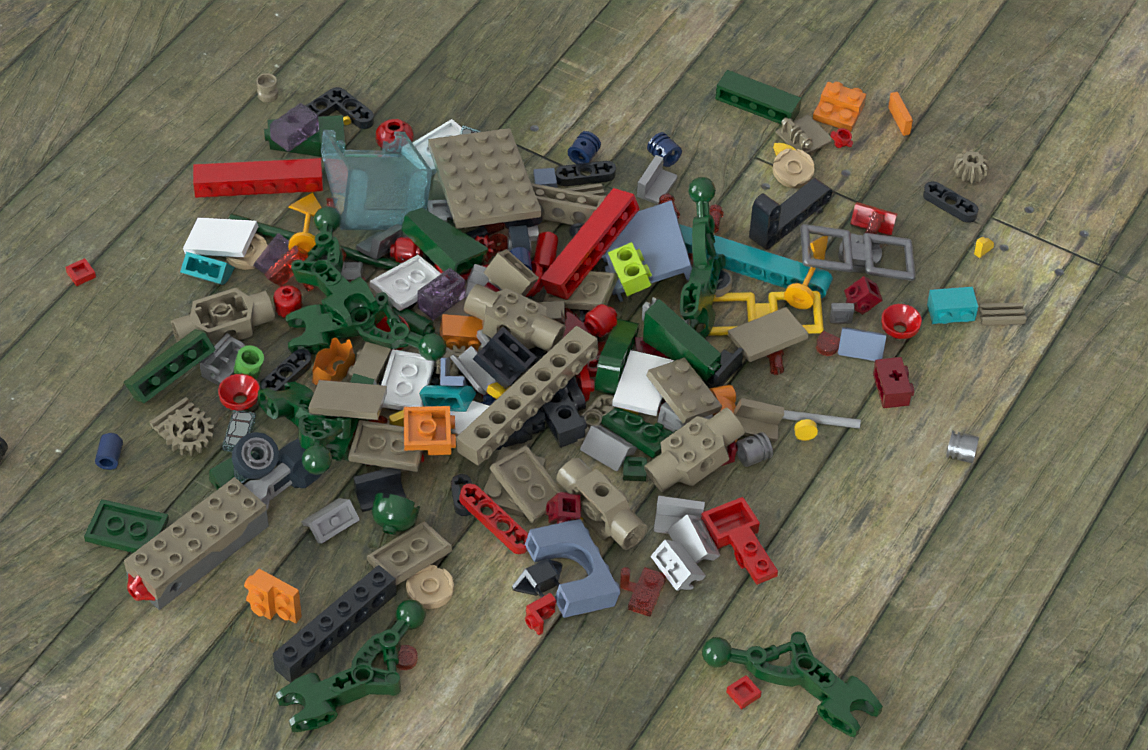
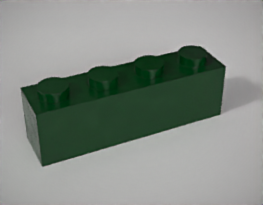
M727 70L718 82L715 97L718 101L781 124L784 118H791L794 122L800 112L802 99L730 70Z
M194 329L125 380L124 384L136 401L146 403L216 349L204 331Z

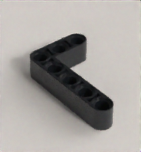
M814 178L781 205L766 194H760L752 206L749 238L765 250H769L830 200L833 190Z

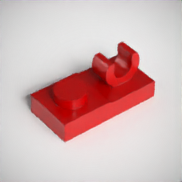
M857 202L850 224L892 235L898 214Z
M596 359L589 361L579 374H575L576 382L584 395L585 401H589L590 392H594L593 378L590 379V377H596L597 368L590 367H596Z

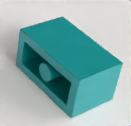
M973 287L934 289L929 292L927 306L932 324L975 321L978 303Z

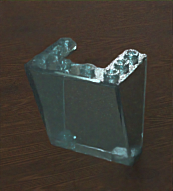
M323 130L321 154L334 206L341 216V230H387L396 224L402 226L404 217L408 212L421 207L427 210L432 170L405 132H394L395 140L392 143L383 141L382 151L345 150L344 141H336L334 130Z

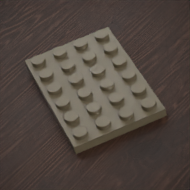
M510 128L428 139V147L456 229L541 217V208Z

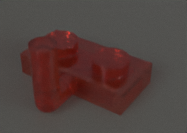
M295 245L265 273L266 278L282 287L294 275L291 263L295 260L304 261L308 257V252ZM302 283L306 291L314 289L313 285Z
M628 567L622 568L620 587L633 592L628 603V610L651 617L666 582V576L661 572L644 567L638 583L630 581L631 570Z

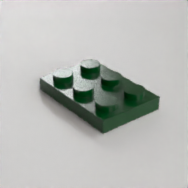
M101 499L84 535L85 542L134 553L165 530L169 517L168 514Z

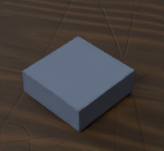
M554 168L533 169L535 184L557 188Z

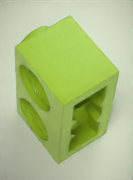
M631 242L608 252L627 296L651 286L648 277H651L652 274L647 264L642 265V261L645 260L640 248L635 250Z

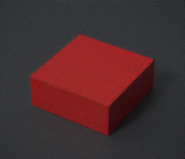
M85 258L65 267L66 273L76 286L96 278L95 271Z
M747 675L729 685L726 690L727 694L741 710L759 699L762 693Z

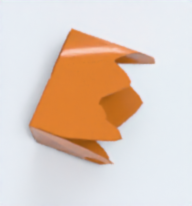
M334 337L329 349L324 348L317 353L313 366V384L317 385L319 380L341 382L345 378L350 366H354L356 362L350 339L346 343L341 344ZM336 361H345L344 364L337 365L336 371L333 369V364Z

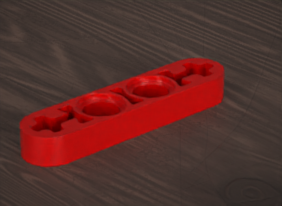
M466 484L461 488L459 496L461 504L515 554H524L528 551L525 546L528 533L475 484ZM472 493L474 494V498H473L472 496L466 497V494H468V495H471ZM489 507L493 513L491 515H484L480 509ZM501 522L506 523L509 526V530L502 531L498 529L497 524ZM516 540H517V541L523 540V541H524V544L519 543V544L517 545L515 542H516Z

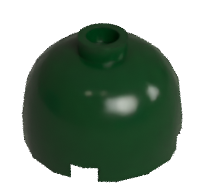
M384 493L376 494L372 515L376 524L383 527L382 531L384 533L396 535V532L407 531L415 524L420 510V506L414 507L415 502L397 495L390 494L389 498H382Z

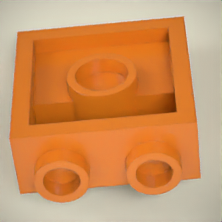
M827 82L812 119L833 127L844 128L851 132L865 105L866 93H863L859 88L850 89L844 87L840 82Z
M450 406L404 407V451L428 450V455H451V448H456V435L451 434V429H455V415H450Z
M258 569L254 575H250L244 584V587L249 591L246 601L250 603L251 609L256 615L265 616L271 620L277 613L284 620H290L294 623L300 620L302 615L298 589L261 569Z

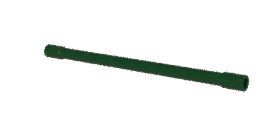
M231 213L228 218L231 220L254 221L250 218ZM257 222L258 228L256 233L288 242L296 234L292 231ZM340 245L343 258L388 271L402 264L382 257L375 260L358 250Z

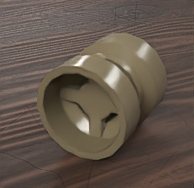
M270 73L259 75L256 79L258 98L263 102L276 100L278 97L277 78Z

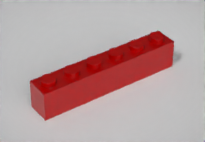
M321 158L193 164L195 198L323 191Z
M615 188L611 190L540 278L548 294L566 300L569 299L640 208L634 194Z

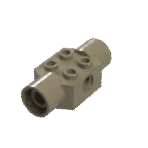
M476 284L470 291L464 305V312L482 320L483 334L492 338L504 327L528 350L537 346L549 352L562 340L566 326L546 316L545 306L507 288L494 292L480 284Z
M233 288L193 301L191 313L171 320V326L176 342L180 341L194 329L204 331L213 346H215L226 333L237 340L253 336L254 326L273 321L275 315L266 291L248 296L237 288Z
M727 407L710 419L697 416L660 442L662 453L647 463L644 469L651 481L662 493L677 482L693 486L729 460L727 446L745 434L744 428L733 412Z
M580 458L568 461L559 470L556 477L557 482L568 493L580 495L581 517L602 540L611 536L623 549L627 550L637 545L643 539L647 532V525L629 508L625 494L621 490H617L606 475H602L597 469L592 471Z

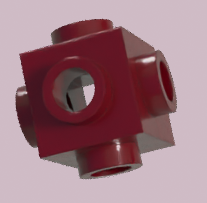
M865 276L844 290L847 298L846 303H854V310L862 315L883 301L878 285Z
M559 492L552 497L546 504V515L548 516L549 524H559L581 518L580 495Z

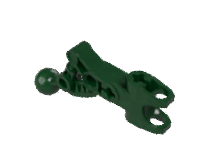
M698 177L689 184L688 189L690 198L696 203L697 216L693 218L692 270L689 282L682 289L680 313L684 320L690 319V326L695 331L699 324L706 325L703 331L697 332L705 339L710 334L714 325L716 312L712 304L720 271L726 266V258L724 254H716L714 247L716 242L713 235L715 223L713 216L710 215L709 202L715 197V185L707 177Z
M324 206L318 209L314 215V225L320 231L315 237V246L308 252V257L304 261H293L291 269L298 283L318 286L327 296L322 299V304L327 313L335 321L349 327L354 324L350 315L354 309L366 307L374 311L379 308V305L367 283L361 277H357L349 282L341 275L343 269L342 249L338 239L333 236V232L340 226L341 216L335 208ZM323 256H327V260H320V259H321Z
M380 292L375 296L379 305L378 309L374 311L366 307L354 309L350 313L354 324L349 327L335 321L327 313L323 304L306 306L286 315V322L289 327L306 328L301 336L288 342V349L291 353L299 349H305L311 354H317L324 348L329 349L331 340L334 337L341 339L361 336L366 342L390 349L410 345L419 349L420 355L427 361L441 359L445 355L447 347L444 338L437 333L421 336L411 332L400 317L394 314L392 310L393 305L388 295L384 292ZM385 316L388 318L387 324L391 332H385L376 327Z
M295 381L285 383V391H274L269 388L258 390V403L272 419L286 417L299 427V443L302 448L306 449L302 455L304 468L309 473L315 475L326 472L332 463V456L327 449V445L333 442L336 437L339 439L351 437V418L309 413V405L314 392L307 386Z
M413 599L400 603L395 613L397 622L392 629L372 636L353 658L351 668L322 681L317 673H309L296 678L276 693L279 706L292 704L304 706L303 710L289 720L292 732H302L323 727L337 718L338 713L335 708L369 694L398 695L401 692V681L396 665L399 664L400 641L408 630L417 629L424 623L426 618L424 606L419 601ZM380 653L383 654L384 665L387 666V670L372 667V663Z
M794 632L791 635L790 642L777 647L775 645L766 648L752 646L746 651L732 648L730 643L724 638L712 637L705 642L702 648L704 661L714 668H722L729 662L743 664L756 678L766 682L789 687L802 686L821 702L817 706L820 717L830 726L848 736L855 738L861 728L858 721L851 714L852 711L861 710L875 717L882 712L883 706L859 678L850 676L845 681H842L815 658L806 640V636L802 632ZM787 652L790 653V665L777 666L769 664V662L779 659V655Z

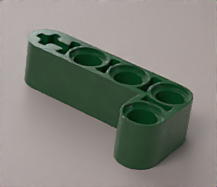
M617 319V325L613 327L599 358L595 391L615 395L628 356L634 347L635 338L638 337L639 323Z

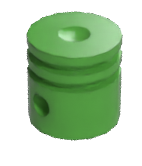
M252 345L242 347L236 357L233 368L234 374H247L257 379L264 361L262 351Z

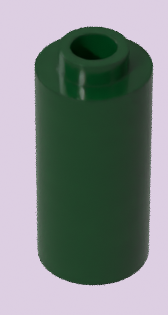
M393 306L394 314L405 319L411 332L421 336L435 332L433 321L407 308L399 311Z

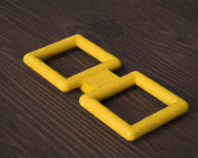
M813 291L815 295L813 303L814 325H802L808 334L822 333L824 330L821 294L819 291ZM741 292L727 293L721 297L714 295L713 302L747 301L748 322L777 311V300L786 299L784 298V292H770L768 294L769 303H755L754 293ZM737 326L712 327L708 336L728 335V330Z

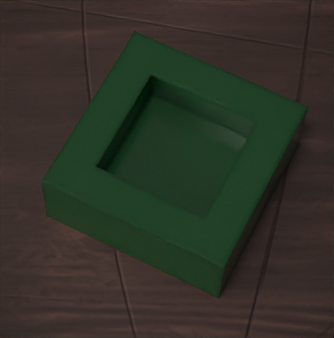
M626 457L623 464V481L646 482L644 466L647 464V458Z

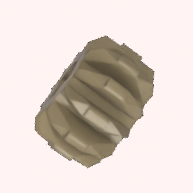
M973 149L969 152L963 150L961 154L956 156L953 168L954 172H956V178H962L963 182L966 180L970 181L971 184L973 181L980 183L988 175L990 161L987 160V155H981V151L974 152Z

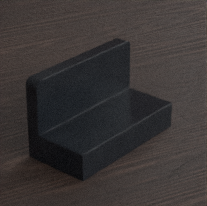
M739 347L734 354L725 349L721 352V368L707 381L702 379L708 388L723 386L742 366L744 349Z
M387 468L353 477L354 491L362 512L372 510L375 496L378 493H384L382 498H389L390 494L406 498L401 484L400 469Z

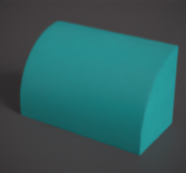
M186 251L180 272L224 285L231 277L234 266Z
M426 385L421 389L419 395L424 407L450 406V411L466 412L476 392L471 386Z

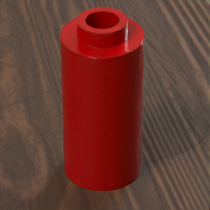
M548 231L542 232L537 236L534 261L542 267L543 274L556 260L558 237Z

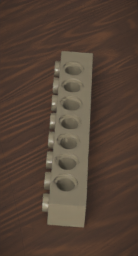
M436 172L433 179V199L444 200L446 197ZM531 183L541 208L542 217L548 221L571 225L576 223L585 224L605 199L604 196Z
M578 326L574 327L456 437L457 452L478 466L484 460L489 459L493 451L500 445L505 444L510 435L518 431L527 419L534 416L545 402H549L560 388H564L575 374H579L589 361L596 358L598 354L597 338Z

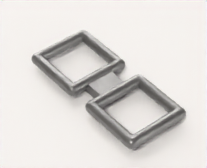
M803 224L800 227L804 266L851 272L854 264L865 266L867 275L913 281L916 278L911 239L865 233L862 237L863 243L851 242V234L848 230ZM809 233L842 238L844 263L811 258ZM872 242L904 247L906 271L874 267Z

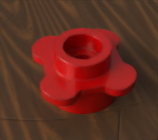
M840 128L836 132H831L830 137L833 138L834 145L837 148L844 146L852 147V134L849 130Z

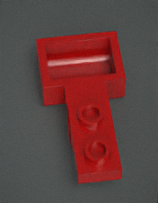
M743 497L701 514V519L716 548L719 549L731 544L738 565L742 569H747L756 585L778 576L777 568L755 536L759 532L760 522Z

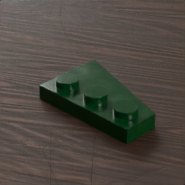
M618 407L604 415L601 421L602 425L653 459L662 453L660 442L674 433L663 429V424L657 422L654 425L643 421L642 416Z

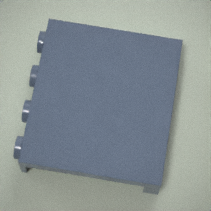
M672 201L638 211L602 256L604 263L608 262V266H605L606 272L616 273L608 252L632 242L635 250L639 248L645 260L642 261V265L647 264L652 274L651 277H648L650 283L681 273L685 274L688 281L692 270ZM618 278L612 294H617L620 302H623L621 293L625 291Z

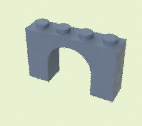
M581 519L535 528L529 531L525 546L534 563L544 559L568 558L578 562L588 574V577L559 584L555 599L564 618L615 606L620 595L619 584L613 579L609 566L603 561L599 548L593 543L589 530L583 525Z

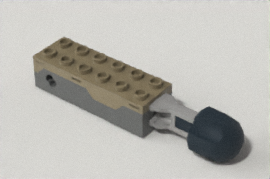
M299 438L279 450V460L276 468L260 480H250L244 485L234 477L124 560L128 577L127 590L136 601L149 600L158 610L162 609L269 526L267 510L271 499L290 485L294 488H307L320 478L322 474H311L304 468L302 455L306 449L301 447Z

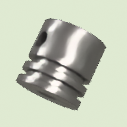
M952 430L946 457L952 456V459L958 457L957 460L973 463L979 437L965 433L960 435L961 432L956 434Z
M764 432L736 442L738 447L737 455L745 467L773 456L771 442Z

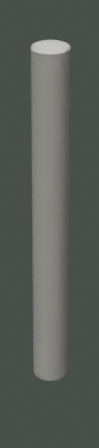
M784 410L782 418L795 421L810 419L819 424L860 429L861 423L860 419Z

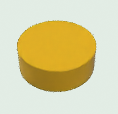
M804 419L797 422L794 426L795 436L799 440H811L818 434L817 424L813 420Z

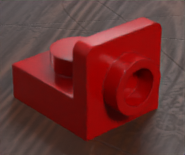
M551 593L526 606L525 622L538 635L543 633V620H547L555 613L556 599Z

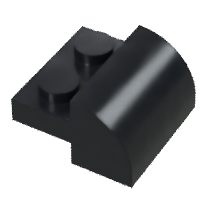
M502 327L474 356L473 360L507 390L536 359V356Z

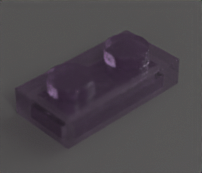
M277 233L253 266L271 278L290 254L288 248L289 240Z

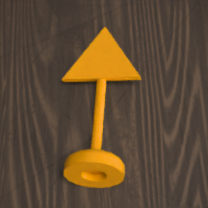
M313 192L288 207L306 214L303 232L294 234L290 238L288 245L290 253L302 260L308 257V252L316 244L315 236L308 233L311 216L314 217L317 210L322 208Z
M822 236L810 243L814 259L824 260L828 236ZM810 267L803 284L794 283L785 290L784 298L791 306L797 309H808L813 305L815 295L807 286L816 268Z

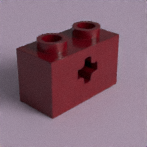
M902 357L875 360L873 376L882 407L909 406L911 396H914L913 383H909V370L907 365L904 366Z

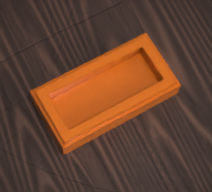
M893 92L890 94L888 108L902 135H910L913 119L899 93Z

